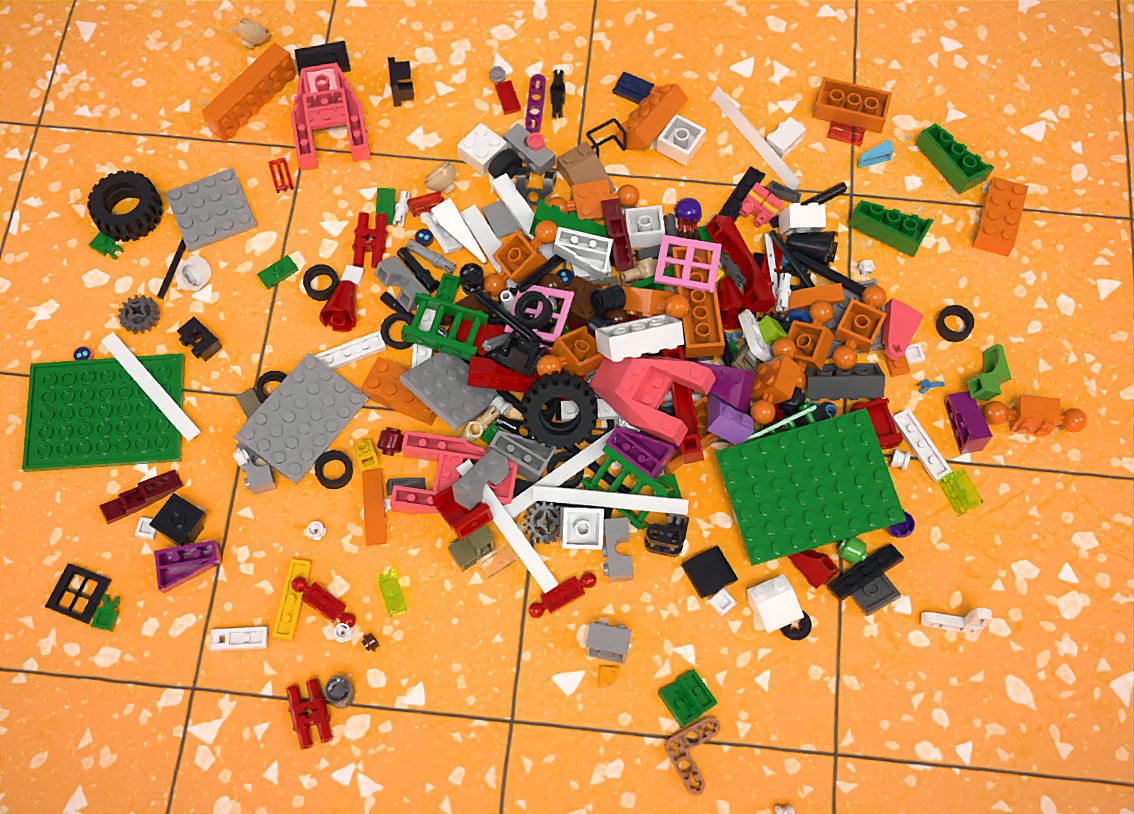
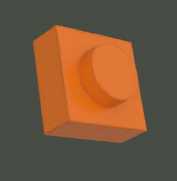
M905 354L898 360L886 358L885 362L891 377L910 372Z

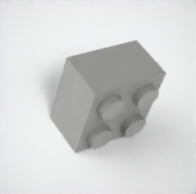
M602 621L591 622L585 656L626 664L632 631L622 625L611 627Z

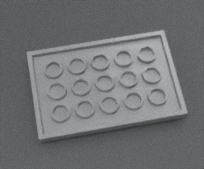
M308 352L234 435V439L294 485H297L316 463L319 456L328 449L368 402L369 398Z

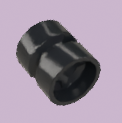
M475 263L464 265L459 272L462 291L466 295L478 293L479 290L484 291V274L481 266Z
M619 285L594 289L590 295V304L597 314L621 310L626 305V294Z

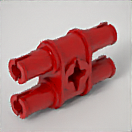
M359 212L357 227L354 229V244L352 245L354 251L353 266L363 267L365 252H372L371 267L376 269L378 263L383 259V254L386 252L385 245L386 237L388 236L386 230L387 215L378 213L375 229H368L369 214Z
M311 679L306 682L310 700L304 703L301 700L297 685L286 688L290 705L288 712L293 723L292 730L297 733L301 750L313 747L309 728L314 725L317 726L321 743L333 740L329 724L331 716L328 714L326 698L322 696L318 679ZM308 710L314 712L311 713V718L305 716L308 714Z

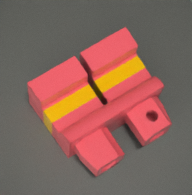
M756 182L740 204L739 213L744 217H747L750 213L756 217L753 220V224L760 228L769 222L784 203L772 193L766 198L769 191Z

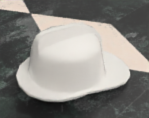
M199 256L189 257L180 266L175 275L178 285L176 289L184 291L200 290L211 277V269L207 261Z

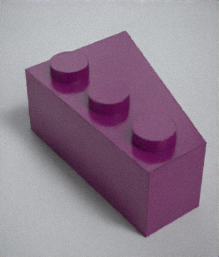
M694 361L697 364L710 368L716 377L709 392L737 409L748 411L755 373L743 369Z
M970 391L949 394L944 404L960 455L983 451L993 435L977 405L976 399L971 398Z
M625 426L616 427L605 442L651 479L660 476L679 449L678 446Z
M213 540L155 550L158 591L166 593L222 564L220 544Z

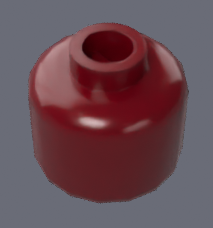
M386 427V430L380 432L377 447L383 450L382 454L394 456V453L402 451L404 435L399 429Z

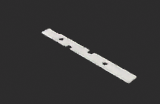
M765 233L771 282H774L772 290L777 299L776 289L779 288L777 272H774L776 264L771 236Z

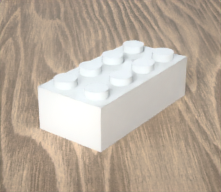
M666 313L595 329L597 351L613 362L622 361L625 357H640L643 353L647 352L658 353L660 349H675L678 345L684 344L682 321L670 317Z

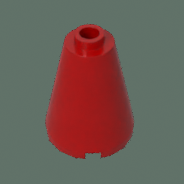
M723 278L717 284L722 327L724 330H736L742 328L738 314L746 309L749 310L743 299L739 287L735 285L731 278Z
M350 280L339 282L320 311V322L325 327L327 325L333 327L332 330L335 332H350L357 324V287Z

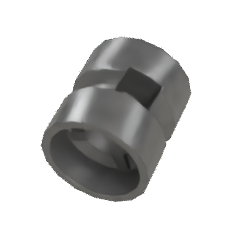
M335 676L325 684V696L334 707L344 709L349 707L355 700V690L346 678Z

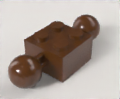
M549 273L540 279L539 286L569 292L574 291V297L566 319L581 327H587L588 320L597 314L590 304L591 292L601 287L577 275L568 288L563 286L562 280L556 274ZM562 298L557 304L558 314H560L564 302ZM623 309L601 313L612 319L615 324L628 322V315Z

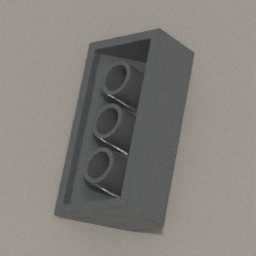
M856 363L847 370L839 369L835 364H824L822 371L808 367L805 368L806 386L804 393L807 399L812 401H819L821 399L836 401L840 398H848L849 400L884 398L885 374L878 363Z

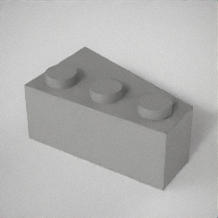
M498 431L490 443L487 452L493 449L506 456L508 461L518 465L517 473L536 483L554 454L556 446H552L550 449L545 447V443L539 444L535 440L525 439L520 435Z

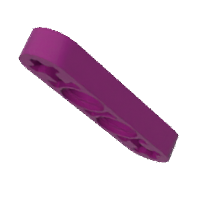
M534 74L530 79L525 129L530 134L541 131L546 79L542 74ZM537 81H540L539 88H536ZM538 94L541 96V98L535 100L532 98V96ZM532 109H538L539 113L532 114L530 111ZM532 120H535L534 128H531Z

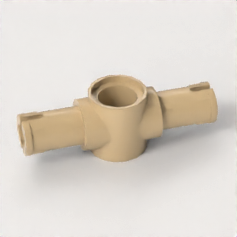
M650 257L639 261L635 268L621 272L622 281L625 283L634 279H645L655 275L658 260ZM665 262L664 269L672 267V263Z
M492 405L482 416L479 415L475 420L468 423L458 438L465 439L468 443L474 442L484 434L485 430L489 428V424L501 415V412L497 410L493 413L497 408ZM473 424L480 426L479 434L472 432L471 426Z

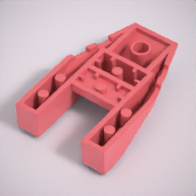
M337 63L302 68L297 86V94L294 98L293 111H291L296 155L300 169L318 168L313 130L345 124L347 125L353 161L371 159L361 102L357 99Z
M642 355L636 358L625 357L624 360L619 362H613L606 357L591 380L589 387L593 388L594 392L619 414L628 425L679 447L688 428L682 420L658 411L660 404L673 382L707 395L716 377L710 368L695 362L671 357Z
M405 431L402 444L404 457L438 462L433 491L394 485L390 501L392 511L406 514H439L433 504L432 497L450 487L462 477L456 469L458 466L469 459L475 465L488 452L479 446L476 447L468 443L465 439ZM508 461L510 474L497 486L489 481L487 482V485L502 505L512 503L518 465Z

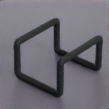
M615 118L586 133V136L593 144L591 148H596L598 158L599 146L613 138L619 147L626 151L627 133ZM613 122L623 133V145L615 135H611L598 143L590 135Z

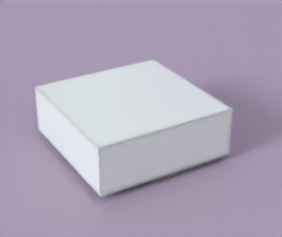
M346 265L341 281L350 280L356 287H359L365 273L364 268Z
M920 343L908 345L905 351L908 364L913 365L925 362L926 358Z
M140 516L134 535L139 538L155 541L158 531L149 526L153 519Z
M724 588L708 600V603L721 617L737 604Z

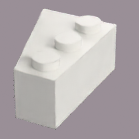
M558 227L553 253L603 281L613 239Z

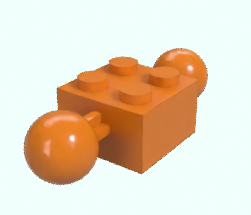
M607 179L572 185V200L566 201L562 197H553L548 200L546 205L552 207L554 204L560 207V211L564 213L575 211V214L581 220L587 218L591 221L599 222L604 221L600 201L619 198L620 205L623 207H633L638 203L640 194L638 189L631 184H625L616 193H610Z
M550 220L539 222L535 228V237L532 240L517 229L492 255L503 270L500 273H491L485 278L483 283L484 290L486 292L491 291V296H499L503 291H506L509 278L518 284L548 261L538 248L542 244H551L555 241L558 230L557 225Z
M878 285L867 287L862 294L863 303L853 298L851 299L834 335L835 340L845 344L836 348L832 356L833 363L839 369L847 370L856 364L857 353L855 349L867 354L869 353L887 313L878 310V308L885 304L887 298L886 292L882 287Z
M621 286L626 294V305L623 308L626 310V314L652 317L666 313L670 317L680 319L689 312V301L683 295L674 294V292Z
M818 300L811 305L809 315L812 319L811 324L793 320L787 336L796 345V354L792 360L801 366V370L795 386L802 390L806 386L805 368L808 367L822 371L835 338L828 327L822 326L828 323L834 315L832 305L825 300Z
M583 326L556 338L550 351L552 355H544L538 360L537 372L540 376L545 373L550 376L552 371H558V374H560L561 368H563L565 371H569L571 376H574V374L583 376L598 369L606 357L597 351L596 339L589 335L587 327Z
M781 337L777 339L772 345V354L775 358L759 364L756 369L751 398L756 402L751 406L750 415L758 424L770 423L775 417L774 405L789 400L792 397L801 366L792 360L796 354V345L790 338Z
M1020 395L1011 409H1008L1000 401H992L983 410V417L987 423L997 426L1003 424L1006 420H1010V431L1017 432L1018 434L1035 433L1038 436H1046L1051 433L1056 425H1062L1068 432L1077 433L1082 431L1087 425L1086 414L1078 408H1070L1061 413L1060 398Z

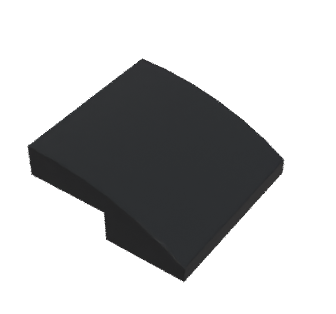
M719 546L700 553L681 564L701 599L713 595L720 589L732 585L739 580Z

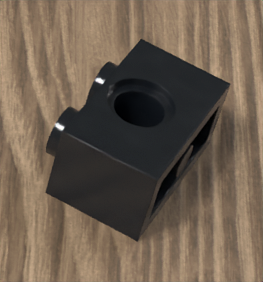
M194 316L177 330L180 336L178 340L184 347L189 346L192 349L191 353L197 359L201 358L206 362L222 349L219 340Z

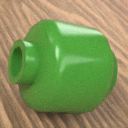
M857 537L841 540L836 547L838 556L852 565L858 561H864L868 554L866 552V543Z

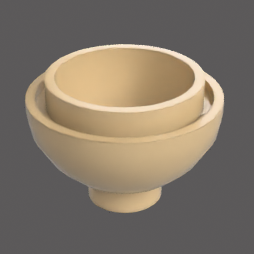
M242 18L236 22L237 32L242 38L240 43L253 49L255 44L263 43L270 36L267 27L254 21Z
M447 161L440 164L424 178V185L430 190L443 191L445 194H448L457 186L454 183L456 176L454 164Z

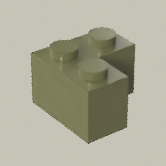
M482 526L461 541L459 539L454 540L450 547H448V551L461 572H464L495 552L494 539L486 527Z

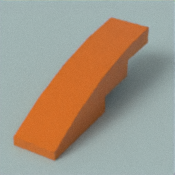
M842 283L792 291L788 300V310L784 311L783 307V312H781L780 316L788 315L790 310H810L811 305L818 300H825L830 304L844 303ZM775 304L767 312V315H770L771 311L774 312V315H777L779 311H776Z
M382 469L363 471L367 546L387 544Z

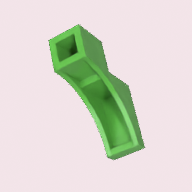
M996 344L983 351V373L967 381L972 399L988 401L1002 394L999 385L1012 379L1001 344Z

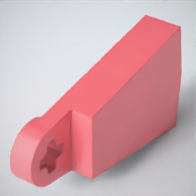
M892 298L885 304V313L887 315L883 324L882 343L885 344L886 355L892 360H898L905 354L924 315L909 305Z

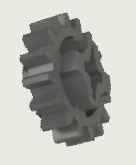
M135 295L133 300L129 297L128 303L122 302L124 308L118 309L120 312L118 315L120 324L127 332L131 330L133 334H136L137 331L143 334L145 329L151 331V325L157 326L154 321L160 320L158 316L160 310L157 303L151 297L147 299L145 295H142L141 298Z
M541 501L540 504H533L534 509H527L529 515H524L523 518L527 520V523H524L523 526L528 527L525 534L531 533L530 540L537 538V544L542 542L549 544L550 541H557L556 537H559L560 512H558L560 506L553 507V502L546 504L545 501ZM542 521H547V525H543Z

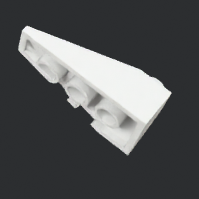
M451 198L433 207L431 210L434 214L431 217L435 224L440 223L443 229L484 265H487V260Z

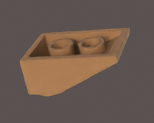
M587 141L556 158L557 171L571 188L572 185L608 179L610 193L616 191L601 161Z

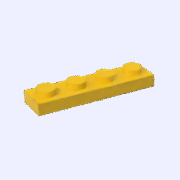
M290 560L272 633L274 639L294 640L303 603L301 597L304 593L295 592L291 587V583L294 578L299 576L304 577L308 582L312 565L310 561Z

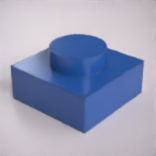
M802 309L790 310L787 315L792 322L793 320L810 324L812 322L808 312Z

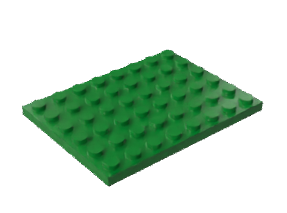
M183 353L135 356L183 411ZM116 358L30 364L22 470L24 472L181 462L182 434Z
M867 408L714 452L751 567L907 521Z

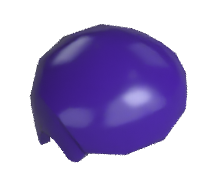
M684 197L674 207L676 219L681 220L685 226L695 225L702 218L701 205L694 198Z
M904 509L903 512L907 521L885 528L886 532L892 537H908L915 529L913 517L905 512Z

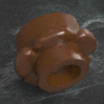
M372 633L364 634V640L361 641L367 651L372 650L375 652V649L379 647L377 640Z

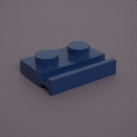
M623 71L616 86L612 89V94L640 105L639 103L650 95V90L654 88L655 84Z

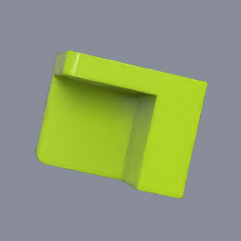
M768 315L758 323L764 342L771 347L777 339L788 336L778 321Z

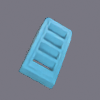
M887 140L860 155L857 168L890 161L894 152L891 141Z

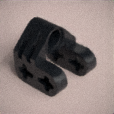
M520 167L517 173L516 189L528 204L536 205L539 198L543 200L553 192L557 171L547 170L545 172L542 190L535 187L527 188L530 179V168ZM532 191L538 194L537 201L530 199L529 195Z
M670 513L667 526L661 524H651L648 526L644 542L645 549L654 554L678 557L683 550L689 517Z

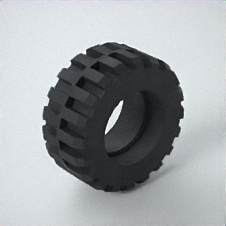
M121 170L115 174H107L108 177L106 178L102 177L99 183L93 186V192L89 193V201L87 202L88 212L99 231L115 241L121 239L122 242H129L131 239L133 241L139 240V237H145L149 231H153L156 228L155 224H159L161 220L163 204L151 180L139 172L135 174L134 171L127 170V172ZM127 198L140 199L138 205L128 213L120 215L111 213L114 206L121 200Z
M552 371L550 376L547 373L541 375V380L536 378L532 382V387H528L526 396H524L522 410L524 426L528 428V434L531 437L535 436L537 443L541 444L544 442L547 448L551 449L552 446H556V450H562L563 446H567L570 449L574 447L575 443L580 445L584 442V437H590L592 430L595 429L597 424L598 405L593 388H589V383L586 380L581 381V376L577 374L571 376L569 371H564V374ZM565 397L577 404L579 413L568 422L556 423L543 415L542 406L552 398Z

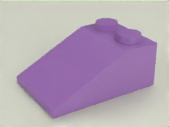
M711 392L708 393L707 430L735 445L743 444L754 432L753 418L746 411L735 408Z

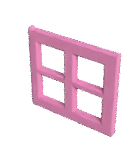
M663 235L654 283L713 293L722 245L720 243L716 244ZM669 244L687 247L685 260L667 257ZM695 248L713 251L711 264L693 262ZM665 262L684 265L682 278L663 276ZM691 267L710 270L708 283L689 280Z
M536 285L531 286L524 293H520L518 290L510 312L515 317L517 300L526 292L538 291L547 299L549 296L564 299L560 314L553 313L551 317L558 319L553 334L541 332L538 329L532 330L536 335L542 337V340L555 342L556 338L561 336L574 297V291L569 292ZM539 301L537 309L526 308L525 313L534 314V318L538 317L542 312L543 303ZM506 324L504 332L510 334L513 329Z

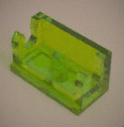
M964 468L947 474L939 482L957 516L976 509L975 507L984 503Z
M394 568L390 569L387 575L380 573L377 580L389 618L408 611Z

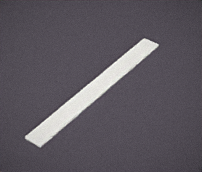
M717 86L710 96L786 186L796 190L801 181L721 88Z
M114 332L101 340L188 442L201 433Z
M614 429L534 485L558 487L605 454L602 450ZM534 485L512 499L511 504L503 506L512 519L537 502V500H533Z
M469 459L456 469L463 476L474 465ZM486 483L483 488V499L481 501L489 506L494 518L493 521L546 594L559 584Z
M533 486V500L684 515L688 513V499Z

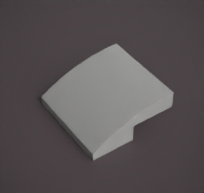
M502 200L481 208L488 225H490L497 239L508 236L517 229L519 231L522 230Z

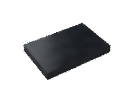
M345 40L294 49L299 77L302 68L337 63L342 73L351 71Z

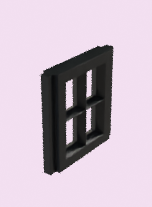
M68 563L44 607L89 625L111 580ZM75 574L85 577L78 591L68 588ZM88 579L98 583L91 596L81 593ZM65 591L75 594L69 608L58 605ZM79 596L89 600L82 614L72 610Z

